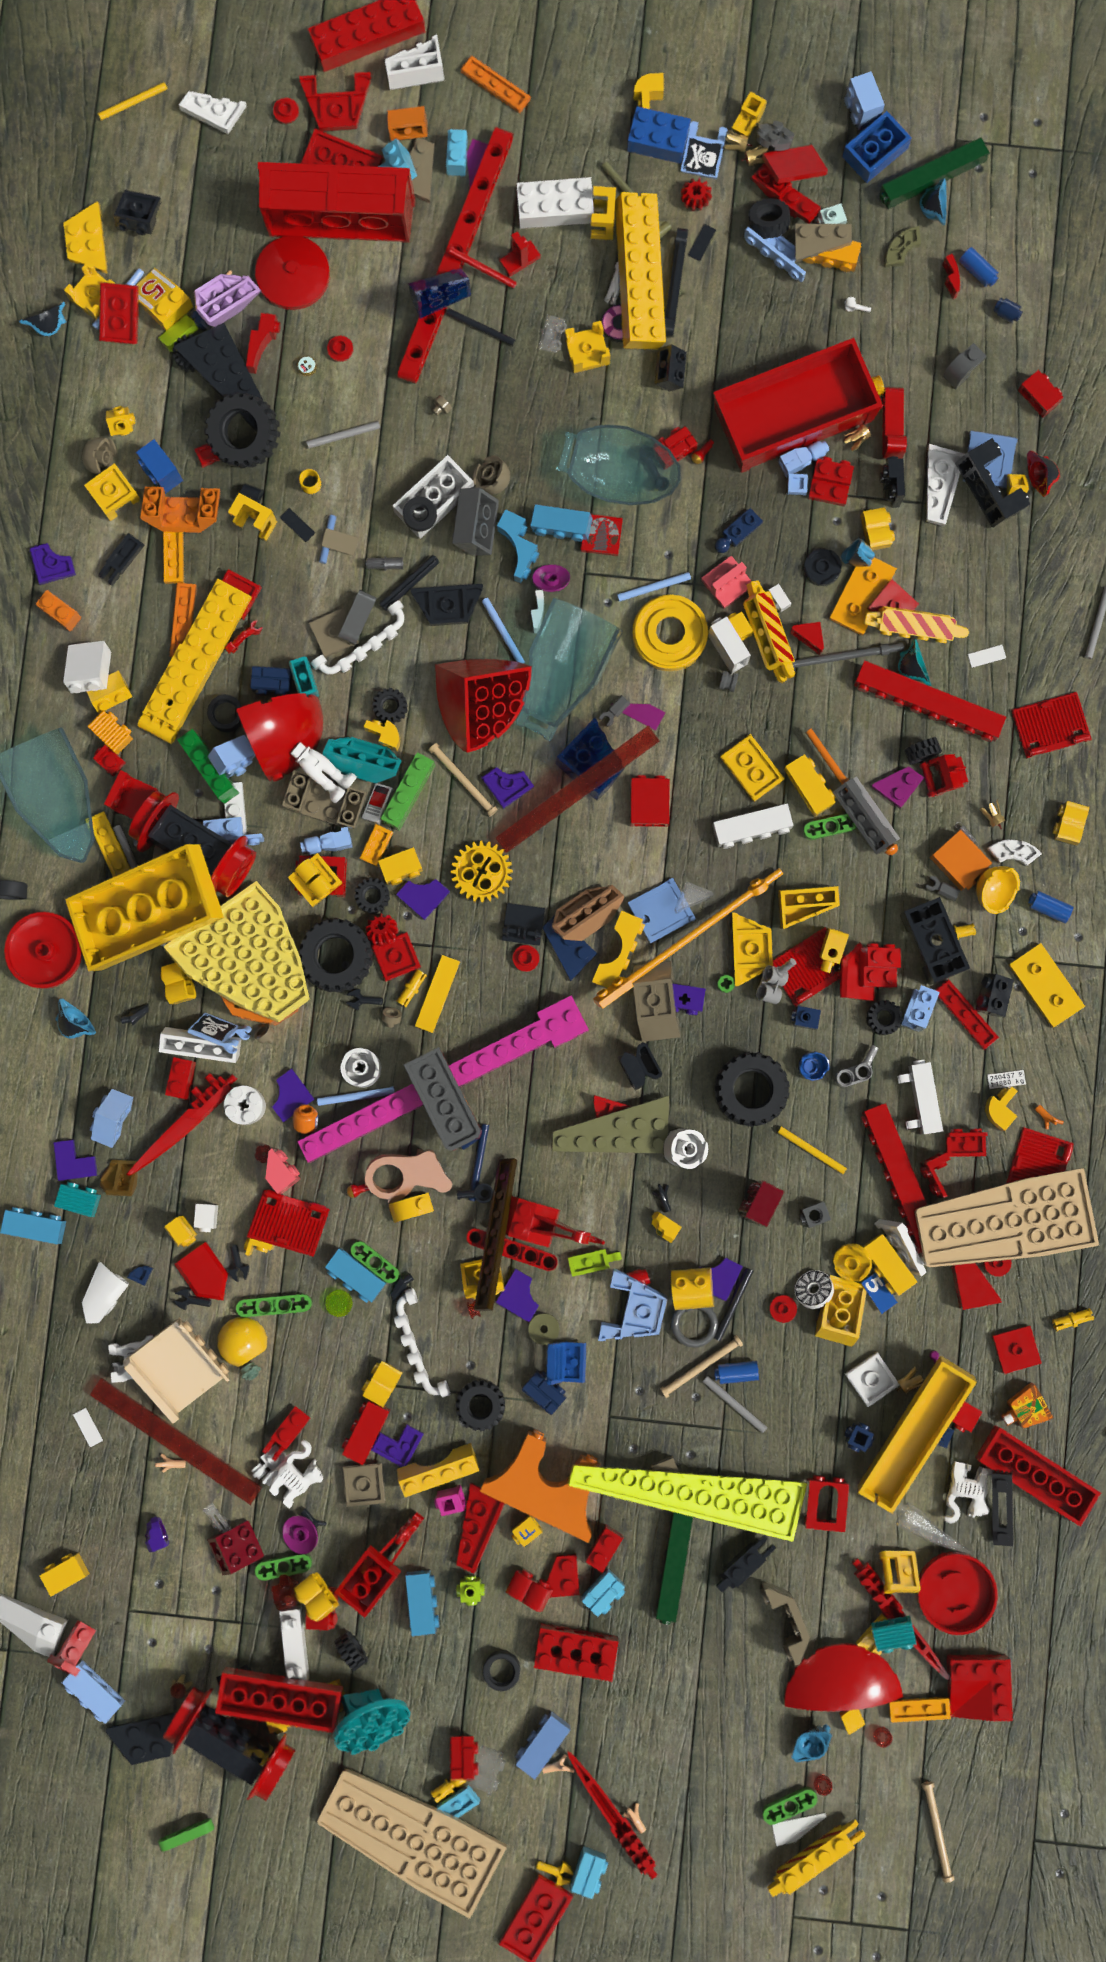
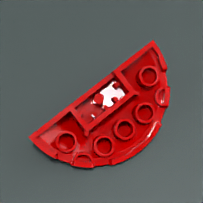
M838 1643L817 1649L814 1655L808 1659L804 1658L800 1665L796 1666L794 1669L795 1673L786 1686L784 1705L785 1707L811 1711H849L884 1705L903 1698V1693L897 1674L894 1673L889 1663L881 1655L874 1654L866 1650L865 1647L857 1646V1644Z

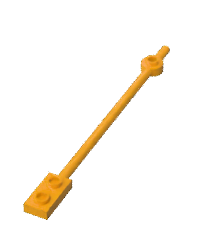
M778 868L764 879L756 878L752 880L748 891L629 977H619L607 989L600 990L597 996L593 998L596 1005L602 1009L634 987L632 983L751 897L764 893L770 883L783 875L781 869Z

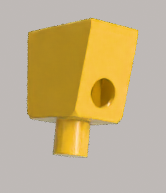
M827 928L819 955L823 959L820 970L832 973L834 963L840 964L849 934ZM832 948L835 949V954L833 956H829V950Z

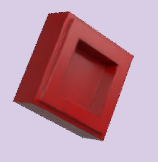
M208 444L194 449L202 467L220 460L218 456L212 453V447L208 446Z

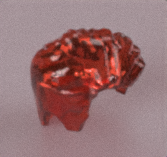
M282 1574L279 1576L280 1582L271 1588L274 1604L278 1611L291 1609L299 1603L295 1596L294 1588L300 1583L288 1575Z

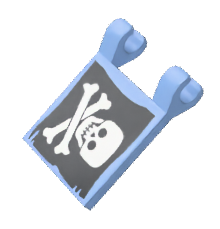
M692 121L681 172L717 179L727 128L720 127L718 140L696 136L698 122Z
M204 1013L188 1029V1033L223 1046L227 1052L234 1054L237 1052V1049L233 1048L232 1045L236 1047L239 1042L230 1038L237 1033L241 1039L248 1040L250 1035L246 1034L245 1031L249 1033L252 1028L247 1025L238 1026Z

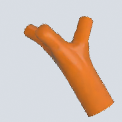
M1041 1105L1035 1109L1044 1119L1045 1129H1049V1122L1054 1125L1064 1123L1062 1120L1050 1115Z

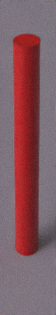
M450 246L448 254L513 289L515 288L516 281Z

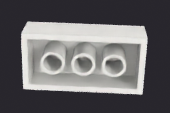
M591 177L517 183L520 229L591 223V216L594 213Z
M447 455L393 505L394 513L404 522L403 508L410 499L421 496L431 500L437 510L435 524L423 532L412 530L421 539L458 505L460 488H474V481ZM418 507L413 511V518L417 521H422L427 517V511L422 507Z

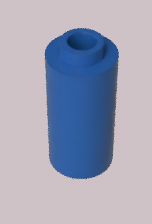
M970 247L959 259V262L985 287L988 285L990 287L993 286L999 279L997 277L999 272L973 247Z
M1040 891L1032 893L1028 900L1031 909L1064 924L1067 923L1073 911L1072 905Z
M757 1361L718 1364V1369H714L715 1381L719 1380L720 1384L759 1380Z

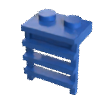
M564 1341L549 1343L547 1384L553 1385L561 1382L584 1383L586 1343Z

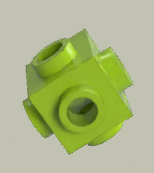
M466 1575L464 1578H461L460 1585H457V1597H461V1603H465V1605H477V1602H481L482 1596H485V1584H481V1577ZM472 1589L474 1594H467L466 1591Z

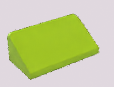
M185 315L158 339L172 352L174 343H178L177 339L179 337L181 340L184 339L183 335H186L188 338L189 334L192 335L199 328L188 315Z

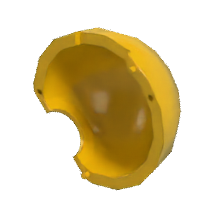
M1007 866L993 867L983 872L976 885L979 904L986 911L993 914L1008 910L1010 908L1009 905L1020 888L1019 875L1014 868Z
M236 1317L221 1327L217 1336V1348L221 1357L227 1363L240 1367L266 1350L267 1335L258 1321L248 1317Z

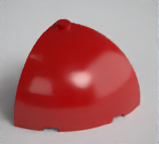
M472 659L435 664L437 699L442 719L451 738L461 750L468 753L487 746L494 738H499L512 725L525 703L523 700L526 690L529 691L532 666L520 662L497 659Z
M306 693L282 695L271 698L265 704L258 701L236 709L256 758L269 781H279L284 778V775L301 767L296 762V758L290 754L299 742L313 750H316L323 731V713L318 697L313 694L309 695V697H307Z

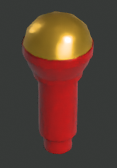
M710 439L700 450L692 454L691 458L695 464L703 462L706 453L713 447L714 441Z
M365 1184L359 1186L350 1185L347 1188V1194L351 1198H356L360 1193L370 1191Z

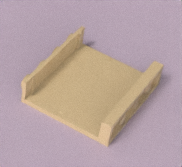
M180 1317L123 1360L124 1369L172 1423L179 1420V1412L221 1379L224 1378L227 1382L229 1381L227 1366L223 1362L220 1364L217 1361L215 1352L212 1349L208 1350L204 1346L205 1341L200 1335L196 1336L192 1332L193 1328L188 1321L184 1322Z

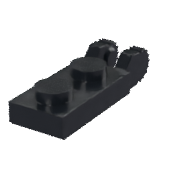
M128 533L106 560V564L99 572V577L102 579L106 577L112 567L115 571L110 576L108 584L111 586L115 584L120 575L124 573L145 545Z

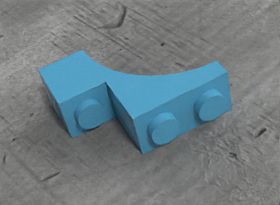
M505 509L497 525V530L512 543L516 550L518 562L514 573V581L521 584L523 579L526 580L530 574L531 569L529 567L531 563H535L539 556L538 546L520 537H523L527 531L526 519Z

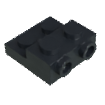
M124 190L114 213L115 227H118L123 232L132 230L136 231L139 235L152 234L157 222L156 214L161 205V197Z
M896 456L888 457L887 463L883 466V472H880V483H883V490H889L888 501L892 502V508H899L905 497L904 459H898Z

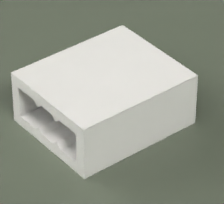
M720 617L711 623L708 637L732 674L748 665L751 655L728 617L723 619Z
M105 641L68 645L63 682L70 693L107 689L111 651Z

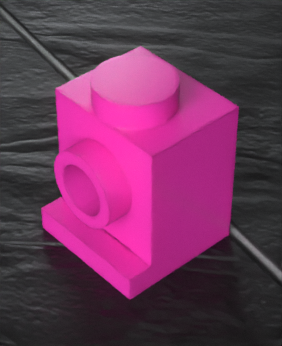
M461 1484L454 1488L437 1492L434 1503L436 1509L440 1510L441 1516L464 1511L466 1499Z

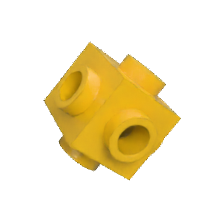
M118 406L106 411V421L111 436L119 434L124 436L133 432V424H136L134 413H130L129 407Z

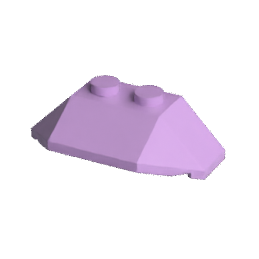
M220 274L194 291L196 311L208 325L216 327L241 312L261 290L249 276L240 277Z

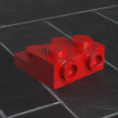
M823 456L821 459L817 458L808 499L845 507L854 466L845 460L837 463L832 462L830 457Z
M877 943L867 944V947L859 948L860 987L897 988V968H901V949L895 948V944L883 945L884 948H880Z

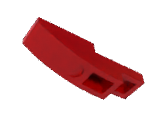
M765 164L751 177L754 183L769 198L784 201L789 206L790 216L793 218L798 216L809 224L821 210V206L794 189L791 182L777 184Z

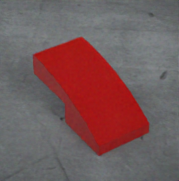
M953 254L945 257L942 265L948 274L945 286L952 299H956L960 291V275Z

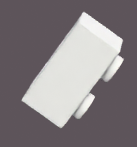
M779 584L769 589L776 610L782 612L791 606L790 600Z

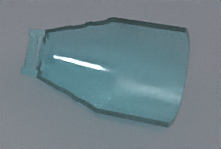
M553 598L529 650V665L532 666L529 691L524 690L523 702L525 703L516 724L521 727L525 726L544 736L545 740L551 741L558 726L599 684L623 630L580 607ZM529 715L548 724V728L545 729L529 721Z

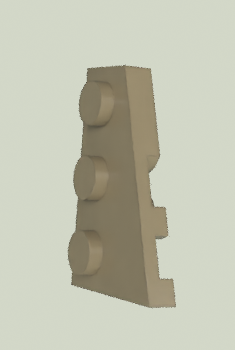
M417 138L410 153L417 173V177L412 180L414 195L416 198L430 203L435 144Z
M795 224V263L808 257L818 256V254L826 251L831 252L850 246L852 243V224Z

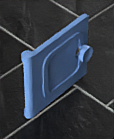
M970 431L968 452L991 438L999 444L1002 455L986 466L985 469L990 472L995 486L1007 489V474L1012 472L1017 438Z
M673 878L627 903L632 913L643 919L642 923L645 924L643 932L650 944L696 920Z

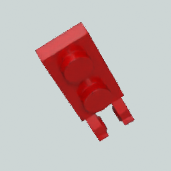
M295 1406L272 1435L271 1440L262 1452L265 1454L269 1452L272 1445L276 1442L281 1446L273 1455L272 1460L276 1461L282 1452L287 1450L311 1418Z

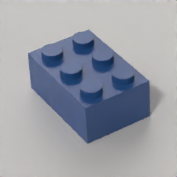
M637 106L628 139L627 152L681 164L691 119Z
M886 111L845 146L842 157L868 183L909 148L912 137Z

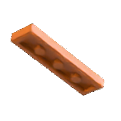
M472 55L460 69L463 75L519 114L531 100V96Z
M177 583L170 658L173 657L179 644L183 643L193 625L196 584Z

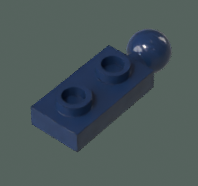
M750 508L723 531L725 538H720L715 542L716 551L719 553L727 552L730 548V543L734 547L738 546L762 525L763 520Z

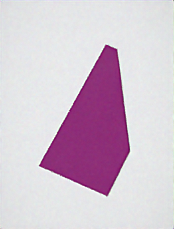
M472 139L467 152L470 188L488 146L487 143Z
M630 704L622 713L656 730L666 712L650 704Z

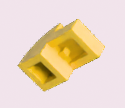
M750 91L741 107L739 116L732 126V130L749 138L755 125L759 123L767 101Z
M366 720L364 725L365 731L379 736L378 741L380 745L398 752L400 736L395 725L387 720L383 727V724L379 721L372 720L370 722Z
M429 1193L389 1204L394 1223L434 1211Z

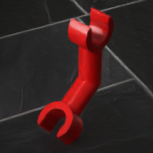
M253 621L249 628L242 631L224 649L229 654L231 652L234 654L238 650V646L252 634L259 635L263 627L259 629L254 628L257 621Z

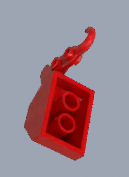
M515 1196L511 1197L506 1236L545 1247L551 1246L553 1237L587 1245L589 1242L605 1244L604 1240L591 1236L589 1232L576 1230L559 1222L558 1218L561 1210ZM558 1227L571 1232L572 1236L554 1233L555 1228Z
M416 1512L380 1552L370 1545L334 1593L365 1618L400 1574L401 1570L393 1563L424 1520V1517ZM403 1542L391 1562L383 1556L394 1543L400 1545Z

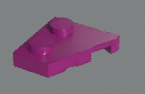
M908 766L874 783L871 788L901 809L924 777Z

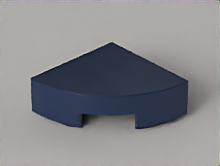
M150 1266L138 1267L131 1271L127 1278L146 1286L154 1268Z

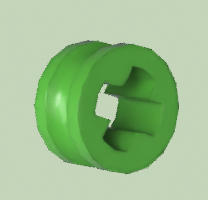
M729 975L721 976L717 983L718 989L724 993L732 991L735 986L734 979ZM723 979L731 981L729 989L721 986V983L724 982Z

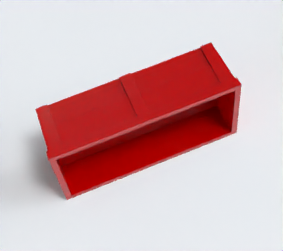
M258 162L259 208L270 237L301 236L304 238L410 242L413 207H415V195L410 168Z
M855 338L713 392L716 414L741 473L750 470L754 466L780 457L796 448L807 447L816 441H821L862 424L871 423L883 407Z

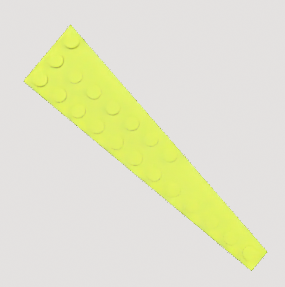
M572 1465L568 1485L792 1542L808 1484L797 1481Z

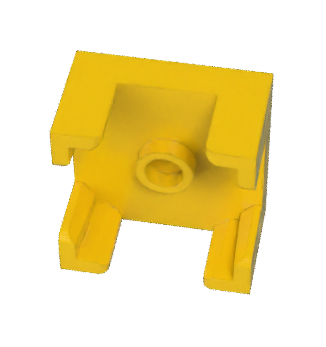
M594 186L593 195L608 197V200H593L594 212L597 213H593L591 216V226L606 227V230L592 229L591 239L613 240L616 188Z
M86 262L82 267L84 277L74 289L71 284H68L64 292L70 301L97 320L100 316V282H115L111 279L105 280L91 264Z
M601 321L592 323V329L574 333V328L565 329V341L574 373L610 365L609 349L606 348Z
M115 463L84 485L110 521L118 516L115 511L127 502L131 501L134 505L141 500Z
M241 493L237 495L228 511L229 515L234 516L233 523L240 528L244 526L249 516L255 519L253 526L260 531L259 538L267 541L277 524L272 510Z

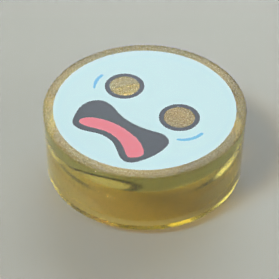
M303 356L299 359L297 366L302 375L311 376L316 372L317 365L312 357Z

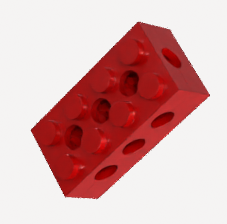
M541 1623L534 1668L612 1682L619 1643L618 1636ZM555 1645H558L562 1648V1650L560 1652H554L551 1648ZM573 1649H579L581 1651V1654L575 1656L571 1653V1651ZM598 1652L601 1656L598 1659H593L591 1654Z

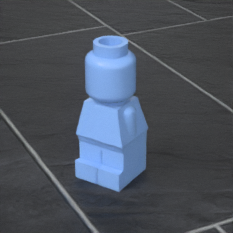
M816 441L807 447L796 448L780 456L778 463L787 478L789 474H794L810 465L812 460L816 461L817 458L820 459L825 456L826 452L829 451V447L826 441Z
M348 827L341 828L339 832H329L320 836V838L314 836L304 839V842H300L302 853H307L308 855L320 853L322 849L324 851H339L353 848Z

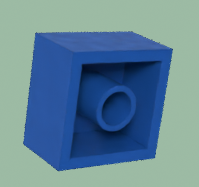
M155 439L136 452L139 457L137 462L142 470L149 476L155 487H164L165 494L183 481L177 468Z

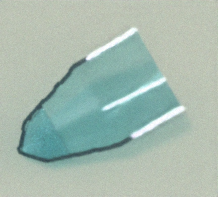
M63 727L1 752L0 780L16 813L59 857L79 863L85 862L95 841L88 780Z

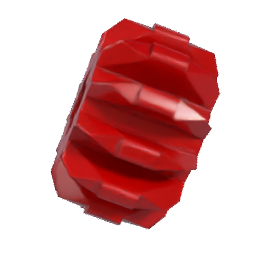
M699 177L697 181L691 178L690 183H684V188L681 189V201L685 203L686 208L691 206L692 211L695 208L701 211L703 206L707 207L709 205V201L712 199L710 194L712 189L707 186V181L701 183Z
M382 913L378 918L374 915V920H368L369 925L366 926L368 939L374 945L379 943L382 947L386 942L390 945V940H396L395 934L399 933L396 920L392 919L390 915L385 917Z

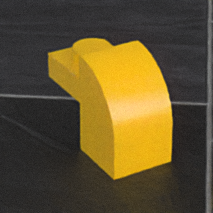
M663 73L646 74L637 81L634 88V101H638V107L650 109L649 100H663Z
M1012 1086L1007 1087V1089L1004 1087L997 1094L998 1099L991 1096L986 1102L985 1111L987 1118L1000 1131H1006L1017 1117L1016 1114L1006 1107L1008 1102L1018 1092Z

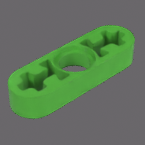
M848 814L809 822L804 827L803 834L808 840H816L851 832L857 826L854 823L851 827L846 824L841 826L843 830H839V819L840 823L846 822L847 818L852 821ZM826 823H835L836 830L833 832L827 831L825 828ZM819 824H822V831L824 834H821L820 830L816 831L814 836H812V834L808 833L807 831L810 829V826H812L813 829L820 828Z
M359 1241L352 1245V1256L387 1283H393L398 1279V1268L368 1244ZM363 1245V1251L367 1254L369 1253V1250L372 1252V1254L368 1256L366 1262L363 1260V1258H365L366 1256H364L363 1254H356V1246L360 1247ZM374 1256L378 1257L381 1261L380 1266L377 1268H373L370 1265V1259ZM384 1263L388 1265L385 1267L388 1271L392 1269L395 1271L394 1279L392 1277L387 1279L385 1271H382L381 1274L378 1272L384 1266Z
M295 1554L265 1560L256 1566L255 1575L260 1580H269L304 1573L312 1566V1558L309 1554ZM301 1558H303L304 1561H308V1563L305 1565V1568H303L302 1565H296V1570H293V1562L291 1559H294V1563L300 1562ZM281 1561H286L289 1564L287 1572L279 1570L278 1565ZM272 1563H275L274 1570L268 1571L266 1576H264L263 1572L260 1573L259 1570L263 1566L268 1569L273 1567Z
M804 1787L767 1804L762 1811L763 1818L770 1825L780 1823L814 1807L817 1803V1795L812 1788ZM806 1793L810 1796L813 1795L810 1802L803 1800L801 1801L802 1806L799 1807L796 1797L802 1800L805 1798L804 1794ZM793 1801L795 1803L794 1810H785V1803ZM779 1805L781 1806L782 1812L784 1813L783 1815H781L779 1811ZM769 1810H772L773 1812L779 1811L775 1813V1818L773 1819L770 1816H768Z
M208 1818L158 1840L161 1852L211 1832L215 1829L211 1818Z

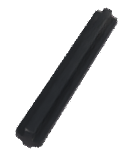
M431 555L380 601L381 608L387 611L389 606L403 597L439 564L438 558Z

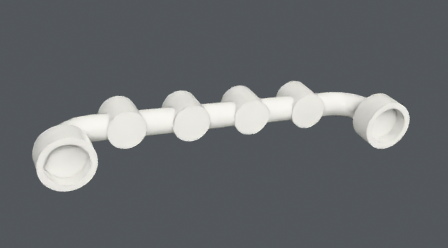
M398 600L388 607L391 615L396 614L397 620L392 625L387 626L381 633L369 639L364 645L356 648L350 655L342 658L332 667L326 666V658L320 655L311 662L315 670L320 669L325 674H335L340 670L345 673L352 668L351 662L354 660L361 662L367 657L366 652L372 648L373 651H376L383 646L382 640L388 638L390 641L398 635L397 630L404 623L403 604Z
M413 1288L405 1290V1295L397 1301L396 1312L398 1316L394 1317L397 1328L402 1327L404 1335L400 1337L403 1346H409L411 1353L407 1354L410 1365L415 1364L417 1372H414L416 1383H422L423 1388L429 1394H441L442 1398L451 1395L448 1383L444 1380L438 1383V1387L430 1385L428 1373L424 1368L414 1334L409 1326L408 1317L404 1312L403 1307L406 1302L409 1305L418 1302L415 1290Z

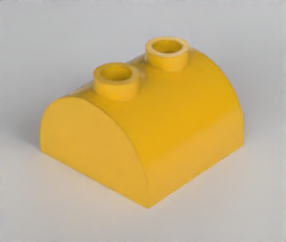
M482 1259L460 1264L466 1299H476ZM501 1267L496 1295L505 1291Z
M711 1267L671 1271L672 1298L675 1310L714 1307Z

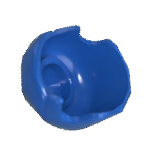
M816 1051L803 1055L798 1064L799 1073L805 1079L811 1081L822 1079L830 1068L828 1058Z

